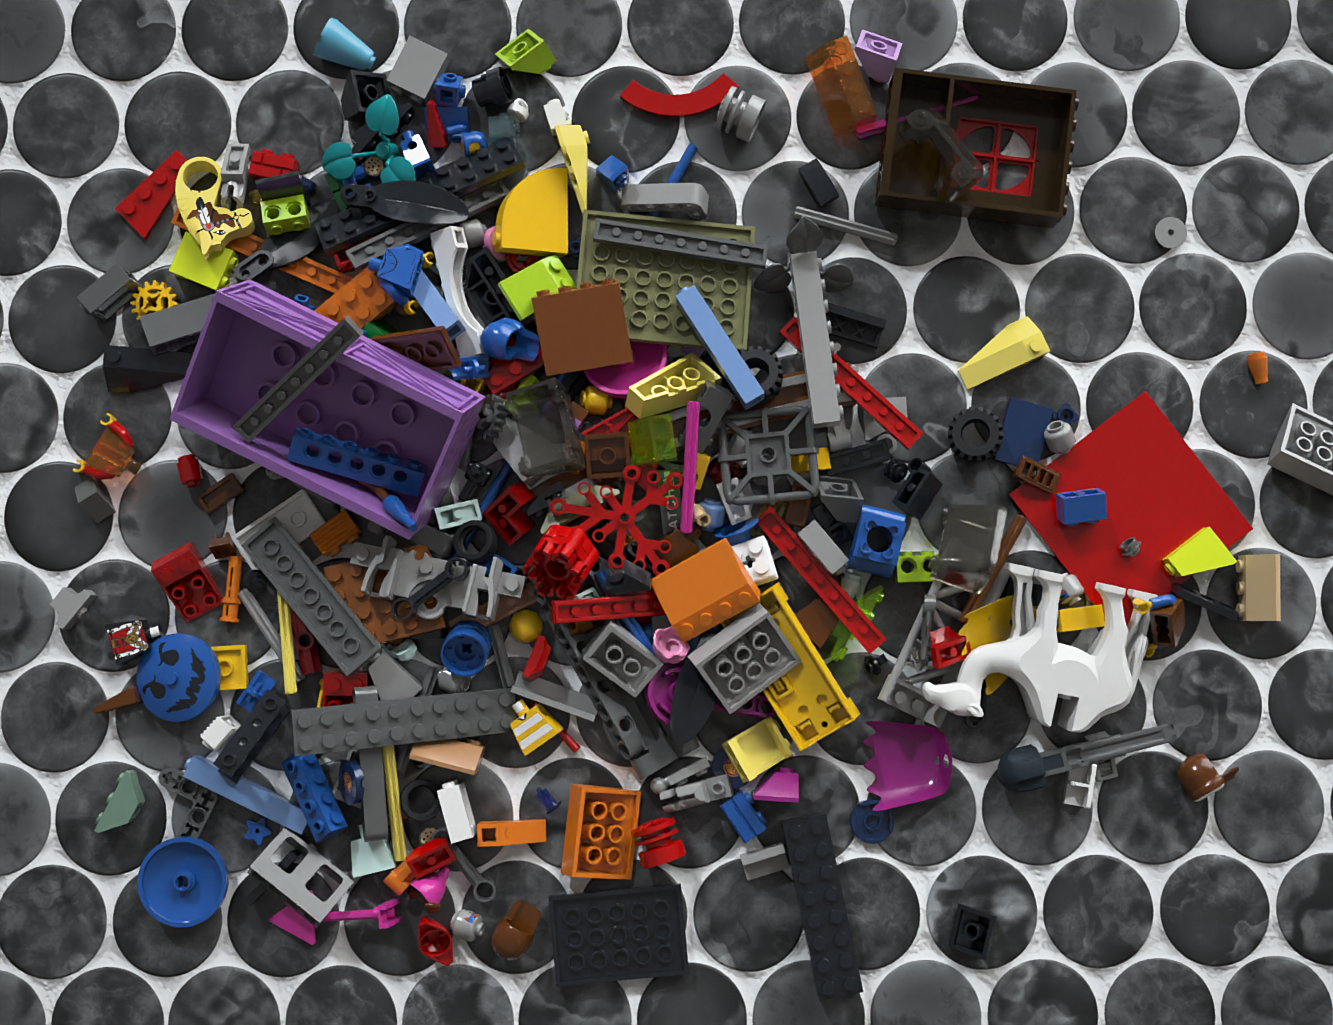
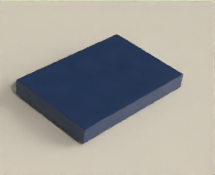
M1011 397L1003 422V441L999 451L995 453L994 460L1017 466L1020 457L1025 456L1039 463L1045 442L1044 432L1049 425L1053 408Z

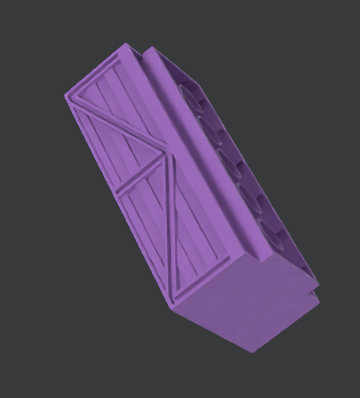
M251 279L216 290L169 420L408 540L434 518V509L439 507L443 495L448 492L480 418L478 414L486 396L361 335L268 426L248 443L233 426L338 323ZM296 428H307L316 434H328L340 441H352L361 447H373L378 449L379 452L386 454L394 453L403 459L418 460L426 465L418 497L383 488L389 495L397 496L402 501L413 521L418 525L417 530L410 531L407 526L389 515L383 508V501L379 496L365 486L360 485L358 480L287 460ZM314 445L309 446V448L313 451L319 450V448ZM331 452L334 457L341 456L338 452ZM354 458V459H353V461H354L355 463H362V462H363V461H362L361 459H359V458ZM380 464L374 465L379 470L384 469V466ZM396 471L400 476L406 475L404 471Z

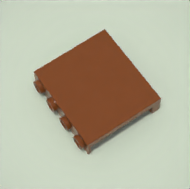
M614 278L601 280L602 284L593 285V282L579 284L580 288L571 289V286L559 287L557 292L550 293L549 289L536 291L537 295H534L531 299L546 376L633 362L634 356L629 340L620 281L615 282Z

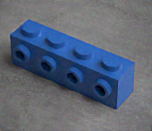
M292 753L281 765L317 843L334 838L347 828L348 825L315 754L294 756V753Z

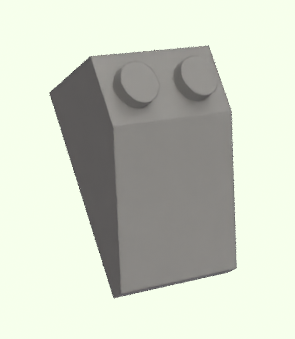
M613 619L607 620L582 650L584 661L635 698L663 665L661 660Z

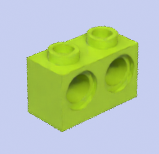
M303 194L260 202L262 220L268 235H278L284 232L311 228L308 206Z
M912 551L900 552L897 566L894 567L895 583L933 582L941 566L940 554L934 555V551H921V555H912ZM926 560L933 563V570L931 572H926L923 568V563ZM904 561H908L912 566L909 573H905L901 569V564Z

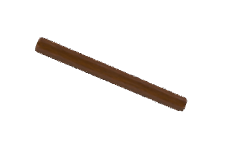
M1019 514L1014 516L959 617L961 624L965 625L968 622V618L964 617L965 615L980 608L1026 524L1024 516Z

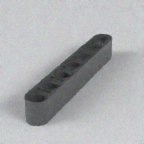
M376 686L353 688V703L378 701ZM382 747L357 749V762L364 775L361 787L364 786L365 788L364 796L361 800L364 842L387 840L388 823Z

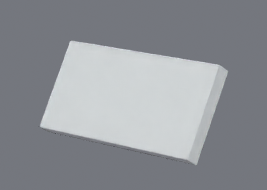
M300 490L231 537L252 570L261 571L241 545L274 516L279 519L298 544L310 538V533L326 523V520L305 490Z

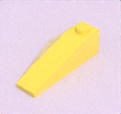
M580 125L554 126L557 140L583 215L584 210H588L587 144L590 143L587 131L582 132Z
M1027 316L1007 325L962 366L958 373L966 390H969L1045 356L1050 352V349L1042 332Z

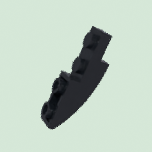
M409 103L397 106L399 115L398 128L392 135L384 134L390 141L395 140L400 134V129L404 125H408L414 118L413 114L415 111ZM367 123L360 127L350 137L355 144L352 148V154L374 151L380 143L379 140L382 139L379 136V131H372L367 126ZM366 157L353 158L356 166L362 165Z

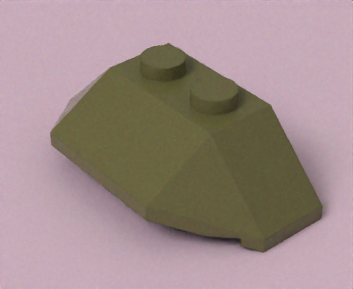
M590 484L591 491L603 508L614 511L608 501L600 496L599 490L602 486ZM588 486L582 487L580 491L585 493L589 488ZM603 488L602 495L609 496L610 489ZM612 488L613 495L622 506L623 497L620 491ZM578 491L562 498L567 504L592 507L585 496L581 495ZM557 502L554 508L556 511H561L563 505ZM549 509L540 531L544 535L549 526L553 524L568 527L579 526L591 516L567 512L557 516ZM602 519L601 521H599L597 524H595V525L592 526L591 528H593V527L597 526L598 524L602 523V522L604 521V519Z

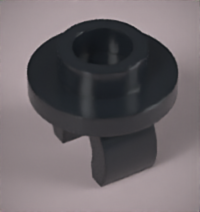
M884 653L875 658L867 655L864 658V667L868 673L879 675L881 673L880 666L888 660Z

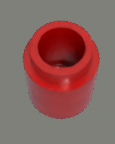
M188 454L177 458L178 463L176 465L181 484L186 485L187 488L200 485L203 476L199 460L196 459L195 454Z

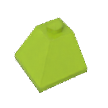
M530 29L524 31L495 53L498 59L510 69L540 74L549 70L552 64L556 62L545 41Z

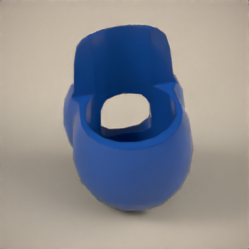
M503 318L490 323L483 329L480 336V345L488 356L495 359L510 360L512 358H519L526 361H534L539 352L540 340L538 335L524 329V326L519 321ZM512 333L516 335L514 347L507 345Z

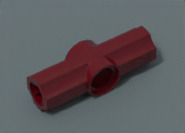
M290 610L295 632L294 643L298 648L303 675L323 671L315 636L294 610ZM305 635H309L311 638V643L307 647L302 643V638Z

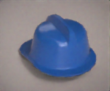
M750 518L735 525L727 522L720 528H716L714 536L721 540L726 538L731 546L751 540L750 529L759 522V519Z

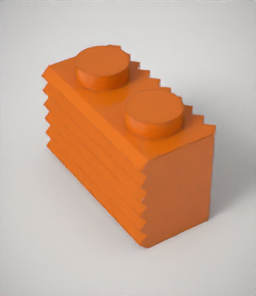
M344 509L310 533L309 536L323 556L334 557L342 551L341 547L346 543L350 545L360 538L359 534L363 531L349 511Z

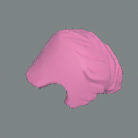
M671 626L655 631L652 649L655 656L662 662L678 664L686 657L690 646L687 642H682Z

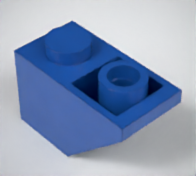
M613 155L596 168V175L613 193L617 190H623V186L629 183L628 166Z

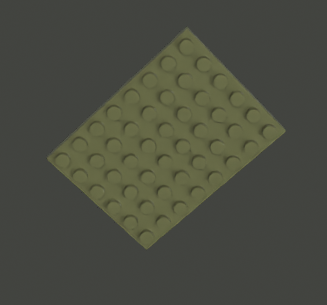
M584 210L576 288H580L579 284L593 282V285L602 284L601 280L614 278L615 282L620 281L630 341L705 348L676 304L675 296L684 287L690 288L695 285L737 351L740 352L743 348L745 351L747 350L753 267L593 242L596 218L749 243L755 242L756 227Z

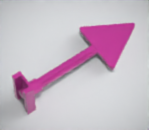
M401 898L388 900L378 905V907L369 910L332 911L324 918L323 922L374 919V921H379V929L389 928L402 921V916H395V905L401 903ZM286 906L269 918V922L313 945L316 943L315 927L289 906Z

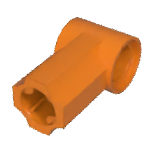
M405 859L399 867H395L383 882L400 896L415 876Z

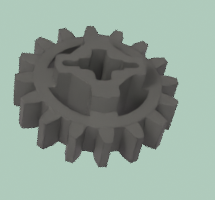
M486 394L478 414L480 418L474 429V436L478 437L479 440L493 442L494 438H499L498 433L503 432L502 426L506 424L505 417L508 413L505 412L507 405L504 404L505 400L501 396Z

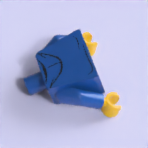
M409 244L394 247L393 249L388 248L385 250L382 260L370 258L368 270L378 272L377 277L381 288L398 304L404 306V311L408 315H413L415 311L410 308V305L418 308L419 302L416 300L409 301V298L413 297L422 267L429 268L433 265L427 259L431 260L434 258V254L432 252L423 254L422 250Z

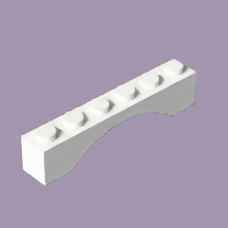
M449 226L430 233L431 246L435 253L436 267L440 274L441 287L445 294L446 303L466 328L463 333L455 338L457 353L460 357L487 355L480 345V336L484 328L474 318L464 295L462 283L463 265L468 250L463 227Z

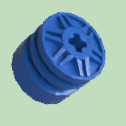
M472 620L460 621L453 625L446 636L440 653L445 668L452 674L461 677H469L479 673L485 666L491 650V634L484 625Z

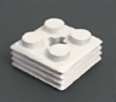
M764 536L732 546L757 586L778 579L768 541ZM750 560L753 561V563H752V566H753V567H751V568H749V567L747 566V564H748V562H749Z

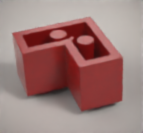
M521 480L509 487L482 512L509 546L522 539L535 527V524L522 510L535 496Z

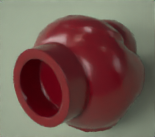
M714 458L710 462L707 472L711 474L713 482L718 484L722 482L721 465L718 463V458ZM732 462L729 463L730 478L737 477L742 479L743 470L740 468V465L736 464L733 466Z

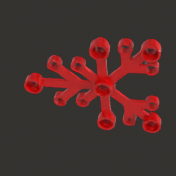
M628 465L623 469L622 474L626 483L622 506L613 495V490L610 486L604 485L599 490L600 496L608 501L614 511L603 508L591 491L590 484L587 482L579 483L577 489L581 495L585 496L592 507L567 504L562 498H555L551 501L550 511L554 515L560 516L567 512L591 516L579 526L572 527L580 528L584 532L602 519L612 520L603 528L596 529L592 534L593 540L600 543L605 540L608 534L618 528L615 550L608 559L609 566L612 569L620 570L624 566L626 558L623 555L627 529L638 543L636 559L633 561V564L637 561H642V569H645L646 563L644 559L646 554L652 563V571L656 576L663 573L657 571L659 564L665 566V571L670 569L668 562L664 559H659L653 549L659 550L662 553H668L671 550V543L668 540L645 539L634 524L635 515L650 504L666 506L669 509L677 508L679 501L676 497H662V495L671 489L677 490L683 486L684 477L679 472L670 473L666 478V482L656 489L657 483L660 480V474L654 470L650 471L647 474L646 497L632 507L634 483L640 477V470L635 465ZM630 469H633L636 472V475L633 478H630L627 475V472ZM651 473H656L658 479L654 482L649 479ZM674 476L680 480L677 485L671 483V479ZM582 484L588 485L589 489L585 493L580 491ZM603 488L610 489L609 496L602 495ZM671 498L676 501L674 507L668 505V500ZM560 502L563 505V509L556 511L554 508L555 503ZM623 513H626L629 516V519L626 522H623L620 519V516ZM598 531L603 533L601 540L595 539V533ZM663 542H667L669 545L666 551L660 548ZM615 557L621 558L622 562L620 565H614L613 559Z

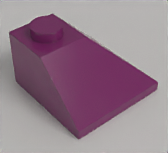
M780 767V771H774L752 791L753 800L799 803L798 773L793 772V768Z

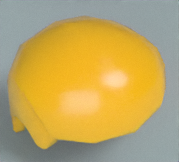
M529 609L517 612L511 618L508 626L512 638L523 644L535 641L541 635L544 628L539 614Z

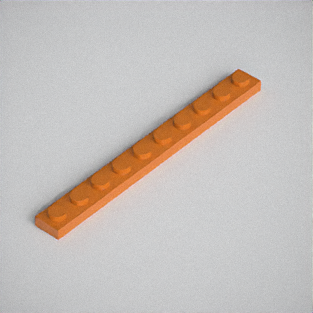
M177 208L171 224L188 231L179 208ZM250 234L249 236L231 240L225 247L249 257L259 251L265 240ZM306 257L294 264L277 269L334 294L353 279L351 276Z

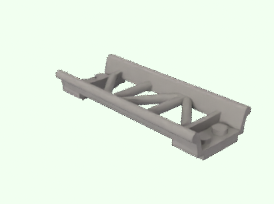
M954 537L950 539L940 561L941 566L927 594L936 596L934 618H932L936 630L945 627L937 610L959 620L962 613L937 599L975 588L990 562L989 558L962 545L961 540ZM1004 564L980 608L999 600L1010 576V573L1004 569ZM949 568L971 579L940 589ZM922 605L891 674H888L877 699L941 728L948 710L927 701L923 696L922 690L913 686V684L944 675L940 684L957 682L964 660L941 669L934 668L899 679L912 648L915 647L920 650L921 640L917 639L923 622ZM928 644L927 654L931 655V645Z

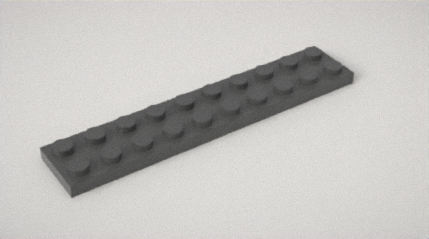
M512 687L291 710L294 756L513 732L510 723L517 719L516 712L512 708L515 704V693L510 692Z

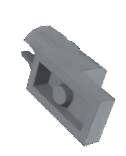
M227 144L220 173L223 181L220 202L221 206L228 210L231 208V198L237 202L236 209L243 208L249 179L247 166L251 151L249 144Z
M727 773L660 792V800L671 798L675 795L680 797L679 801L668 803L667 806L662 807L665 813L730 797L734 793L729 774Z

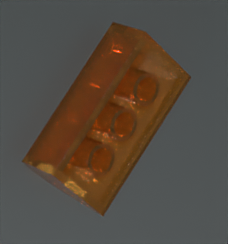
M848 36L827 42L805 57L834 136L875 122L877 111Z

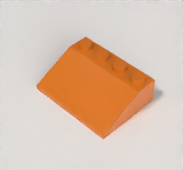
M726 538L652 578L651 582L672 627L683 643L760 602L759 588Z
M571 784L561 873L578 878L631 880L635 852L634 842L636 841V837L632 838L631 831L638 826L641 791Z

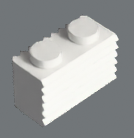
M231 715L216 717V720H213L210 727H207V730H204V733L201 734L202 743L210 750L225 748L241 724Z

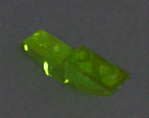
M881 585L867 591L854 601L870 621L873 620L875 615L872 612L875 605H880L885 595L882 592L884 587ZM839 620L830 634L837 638L828 656L829 659L838 662L839 659L843 660L848 650L845 645L848 639L853 640L854 638L851 632Z

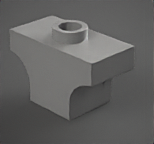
M63 587L49 604L58 613L56 625L61 629L70 630L78 620L83 619L87 615L88 607L98 595L92 590H83L77 593L72 588Z

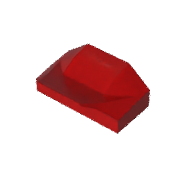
M949 626L930 632L932 664L935 669H941L964 660L971 652L970 642L968 641L966 644V637L959 635ZM965 645H966V646H967V654L961 655V654H962V651H963V649H964V647H965Z
M542 635L538 636L522 674V679L528 682L543 676L551 657V647Z
M435 838L415 848L406 857V863L417 880L450 865L457 858L446 838Z

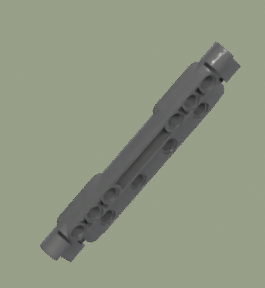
M598 558L593 566V572L590 571L583 584L586 589L594 587L600 597H606L605 592L599 588V582L595 575L604 569L607 570L603 561ZM531 567L530 570L528 571L527 576H528V575L530 574V572L532 571V569H533L532 567ZM531 581L534 587L533 594L620 754L624 759L630 761L640 780L700 747L695 737L685 744L676 743L671 737L670 726L660 722L667 734L665 735L657 719L649 710L642 692L635 698L583 660V652H578L577 645L583 650L607 620L591 621L594 626L593 630L586 634L571 636L567 623L552 624L551 601L561 600L556 596V592L552 597L547 595L542 597L537 593L538 589H535L534 584L536 581ZM581 585L576 593L577 595L585 591L583 585ZM621 618L613 619L627 630ZM598 684L603 687V692L599 690ZM646 686L642 690L644 694L646 691ZM619 723L624 725V731L621 730Z

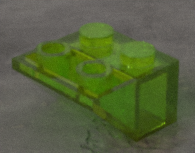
M671 413L649 416L627 423L633 465L641 466L677 460Z

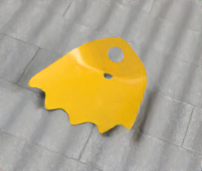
M1014 595L999 599L964 616L968 618V622L958 634L966 637V644L968 641L970 642L971 651L979 646L1006 641L1009 638L1012 629L1010 620L1012 619ZM1033 607L1034 619L1036 620L1037 610ZM965 645V647H964V649H963L961 655L967 654V646H966V645ZM1000 672L988 674L985 677L986 695L993 693L1009 676Z

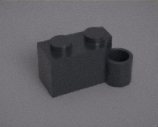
M914 458L907 467L910 474L892 503L905 514L921 520L943 484L931 473L930 467L920 458Z

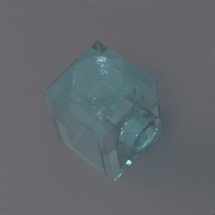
M500 113L498 116L488 117L491 144L502 139H512L513 143H517V136L520 135V123L515 121L514 115Z

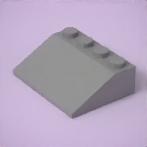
M1293 403L1271 448L1267 464L1333 495V422Z
M760 603L688 655L690 661L729 714L740 708L801 662V659L769 612Z

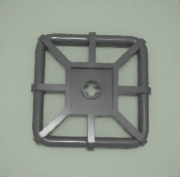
M807 406L768 409L767 407H761L758 410L730 412L723 415V423L718 430L720 453L718 463L721 465L723 494L728 505L742 506L763 503L776 505L775 502L806 500L819 494L820 481L817 461L819 448L816 447L815 430L812 427L810 408ZM798 414L785 431L769 432L767 417ZM762 418L763 433L747 434L732 421ZM804 419L807 448L790 449L789 435ZM726 427L745 440V454L728 455ZM766 450H770V453L775 454L774 457H771V460L762 458V454H765ZM808 455L811 484L792 470V456ZM747 461L748 474L732 491L729 463ZM789 476L806 491L775 494L773 477ZM768 478L769 494L738 497L752 479Z

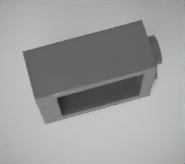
M116 263L78 295L77 298L81 302L80 308L87 315L106 322L134 298L132 296L133 293H139L138 286L144 287L131 272Z

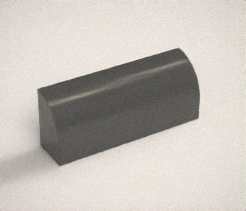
M215 294L140 316L139 318L153 356L198 342Z

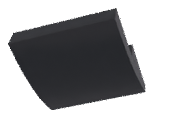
M298 171L255 180L262 201L303 194L307 206H311L310 198Z

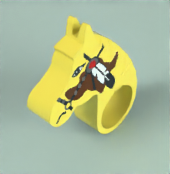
M195 157L186 161L181 166L176 179L175 192L184 224L194 241L201 246L203 257L207 261L213 251H223V248L231 240L252 234L255 225L249 210L240 208L231 212L226 208L220 207L223 185L220 174L221 168L210 158ZM198 172H211L218 177L216 183L210 189L200 191V193L195 190L191 191L187 187L189 178Z

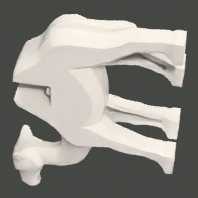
M1005 562L1004 569L1011 574L1014 581L1013 625L1009 638L1006 641L982 645L972 650L962 663L957 682L937 685L926 682L922 685V693L927 701L959 716L982 717L984 713L980 707L983 680L990 673L1000 672L1009 676L1017 684L1027 713L1032 720L1051 727L1057 697L1063 698L1057 725L1070 732H1084L1101 717L1121 710L1129 704L1135 691L1142 661L1148 647L1147 631L1151 620V608L1144 615L1133 610L1128 625H1126L1122 604L1126 588L1096 582L1095 589L1100 594L1104 604L1105 627L1093 655H1089L1078 648L1060 643L1057 639L1058 602L1064 575ZM1033 573L1034 577L1043 586L1042 600L1037 608L1036 622L1034 620L1031 600ZM1133 589L1127 590V595L1131 599L1134 608L1138 607V605L1133 603V600L1136 598L1148 602L1149 599L1158 597V595Z

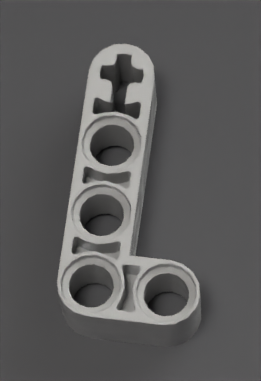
M697 183L627 184L623 186L621 209L628 212L685 211L693 219H705L708 213L709 195L704 187Z

